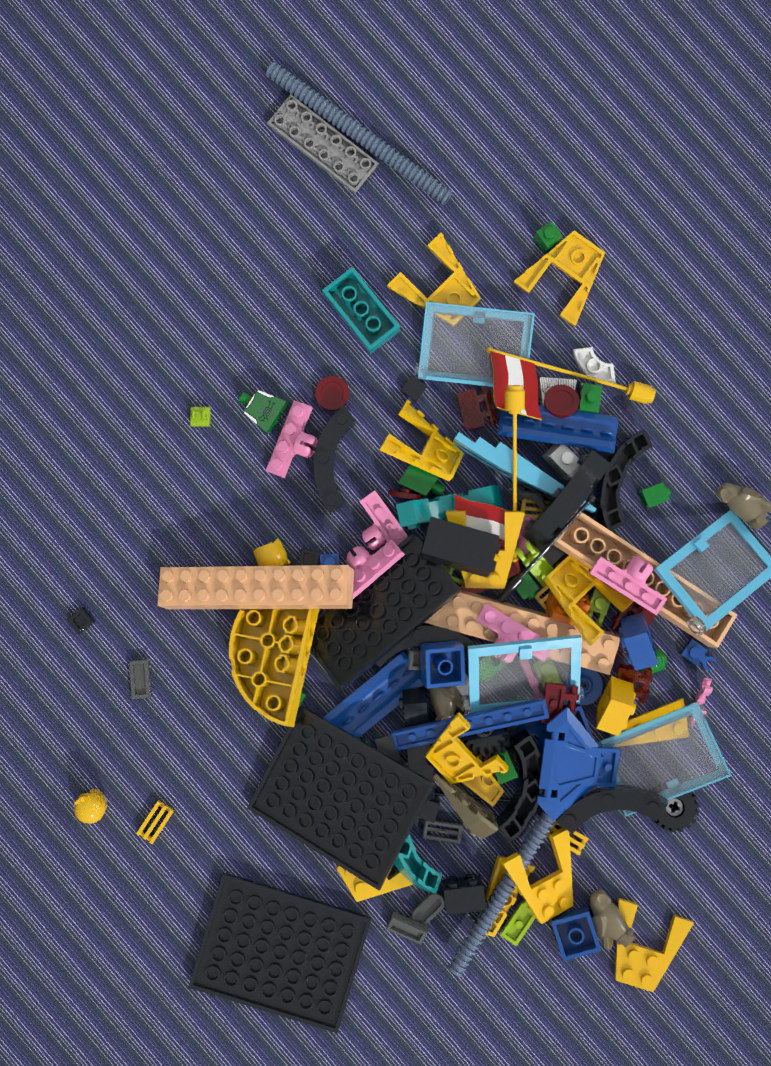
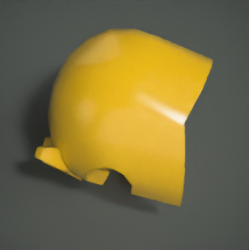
M276 538L273 543L270 542L253 551L258 566H284L291 563L287 559V553L279 538Z
M92 788L90 793H82L74 802L75 816L83 823L92 824L98 822L107 809V799L103 792L98 789Z

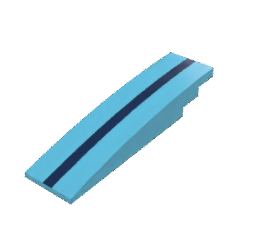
M460 432L456 435L453 443L457 447L493 470L513 480L512 449L502 442H499L494 447L481 437L474 443ZM517 454V483L532 491L537 490L541 495L553 500L552 494L558 487L561 489L563 485ZM589 504L583 510V513H593L596 511V508Z

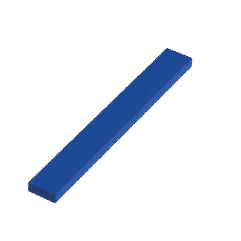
M545 697L462 715L471 726L468 731L459 735L458 738L549 718ZM454 717L392 730L391 736L395 751L435 743Z

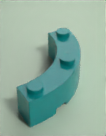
M499 485L469 490V495L455 493L471 501L503 508ZM455 494L396 504L400 527L408 526L409 530L420 528V524L428 523L431 516L448 521L446 511L455 510Z
M409 835L394 864L411 883L427 892L437 894L443 874L435 871L421 860Z

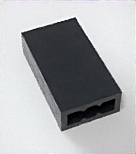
M431 516L419 559L487 578L491 572L494 573L497 561H494L495 554L499 553L501 543L498 542L499 535Z

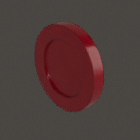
M328 376L317 384L315 397L319 405L324 409L330 411L339 410L348 402L349 388L347 383L340 377Z
M555 385L546 392L544 405L551 415L558 418H566L577 411L579 396L573 388L567 385Z
M401 488V491L388 490V495L415 500L422 499L421 494L410 492L411 489Z

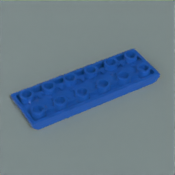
M538 405L542 420L517 414V438L614 453L619 421L614 416L576 411L569 417L558 418L551 415L545 406ZM502 410L497 435L513 437V414H509V411Z
M402 651L324 715L323 718L359 738L399 705V698H403L402 690L419 689L423 686L420 670L407 669L408 656Z

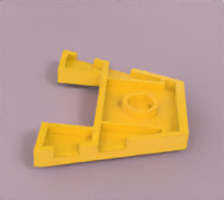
M460 712L456 714L428 750L426 758L450 784L473 780L474 777L481 775L485 777L492 776V773L495 772L506 773L509 766L498 754L481 763L458 738L459 735L468 731L471 726Z
M338 865L335 867L356 902L413 884L398 870L389 878H386L382 888L377 890Z

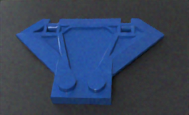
M568 707L546 724V731L551 732V738L544 739L538 786L539 789H544L543 795H537L536 802L552 821L558 818L594 786L615 787L620 749L618 747L599 746Z

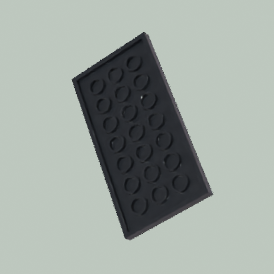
M415 532L398 545L405 555L353 599L352 609H322L318 613L311 652L340 691H343L462 591L442 565L419 559L423 542Z

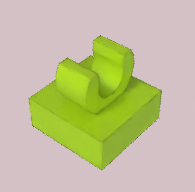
M191 407L190 426L210 427L211 408Z

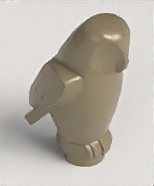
M723 483L716 490V495L727 504L735 515L749 523V528H754L758 531L769 522L766 519L768 516L766 513L771 512V502L757 491L749 487L742 488L732 483Z
M456 686L428 689L432 707L437 715L435 721L455 717V712H460L462 715L469 714L467 710L469 707Z
M603 889L594 891L590 896V906L593 914L592 922L598 939H600L605 949L610 950L614 940H616L618 945L622 944L626 948L636 938L633 934L634 930L628 927L622 913L611 902V898Z

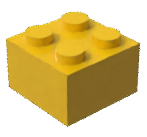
M611 676L597 704L596 729L619 736L622 729L625 730L627 728L628 718L634 714L636 704H634L636 692H634L633 683Z

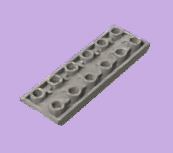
M291 94L267 122L272 130L353 193L359 190L379 165L377 161Z

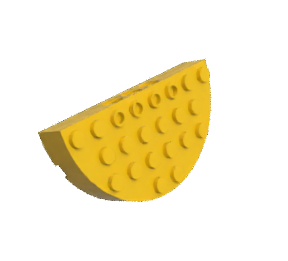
M240 609L234 621L229 641V659H231V672L235 684L243 698L254 710L277 724L287 727H294L319 609Z

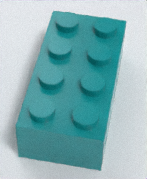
M353 267L322 290L324 298L370 355L400 332V325Z

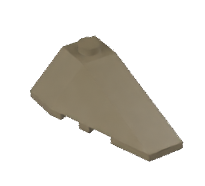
M437 769L433 770V778L472 836L484 839L499 829L495 814L455 783L450 784Z

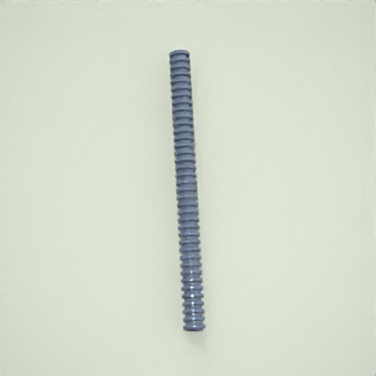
M276 61L268 66L266 76L268 78L271 77V80L275 81L277 85L280 84V87H285L286 91H290L289 93L294 95L295 98H299V101H304V104L308 105L310 109L313 108L314 112L318 111V115H323L322 117L324 119L327 118L328 122H332L333 126L337 125L338 129H341L343 133L346 132V135L351 136V139H356V142H360V145L362 147L365 146L366 150L370 149V153H375L374 155L376 157L379 156L380 160H384L385 164L389 163V167L393 166L395 171L398 170V173L403 174V177H408V180H412V183L414 185L417 184L418 188L421 187L422 191H427V194H431V197L436 198L437 202L441 201V205L449 201L453 191L447 190V186L443 187L442 183H438L437 179L434 180V177L429 176V173H424V170L419 169L418 165L415 166L414 162L410 163V159H405V156H401L399 151L395 152V148L391 149V145H386V142H382L380 137L377 138V135H372V132L367 131L366 127L363 128L362 124H358V121H353V118L348 117L347 113L344 114V111L339 110V107H334V104L329 103L328 99L325 100L324 96L320 97L318 92L315 93V90L311 89L310 86H306V83H301V80L297 79L295 75L292 76V73L287 72V69H282V66L278 65Z
M541 811L542 815L541 817L538 816L539 820L538 822L535 821V826H532V831L528 833L529 836L525 837V843L522 842V848L519 847L518 854L521 856L525 870L528 869L527 865L531 864L530 860L534 859L533 855L537 854V848L540 849V843L543 844V839L550 832V827L553 828V822L557 821L556 819L552 821L544 811ZM507 871L506 874L502 875L503 879L499 880L500 884L496 885L497 889L493 890L494 894L490 895V900L486 901V910L480 911L481 915L477 916V922L474 921V927L470 928L471 932L467 933V937L463 939L464 943L460 944L461 948L457 949L458 953L454 954L455 958L451 959V964L447 965L448 970L458 977L463 976L462 972L466 971V966H469V960L472 961V955H475V950L479 949L478 945L483 943L482 939L486 938L485 934L489 933L488 929L492 928V923H495V917L498 918V913L502 911L501 908L505 907V901L508 902L509 900L508 896L511 897L512 895L511 891L515 890L514 886L516 885L508 876Z

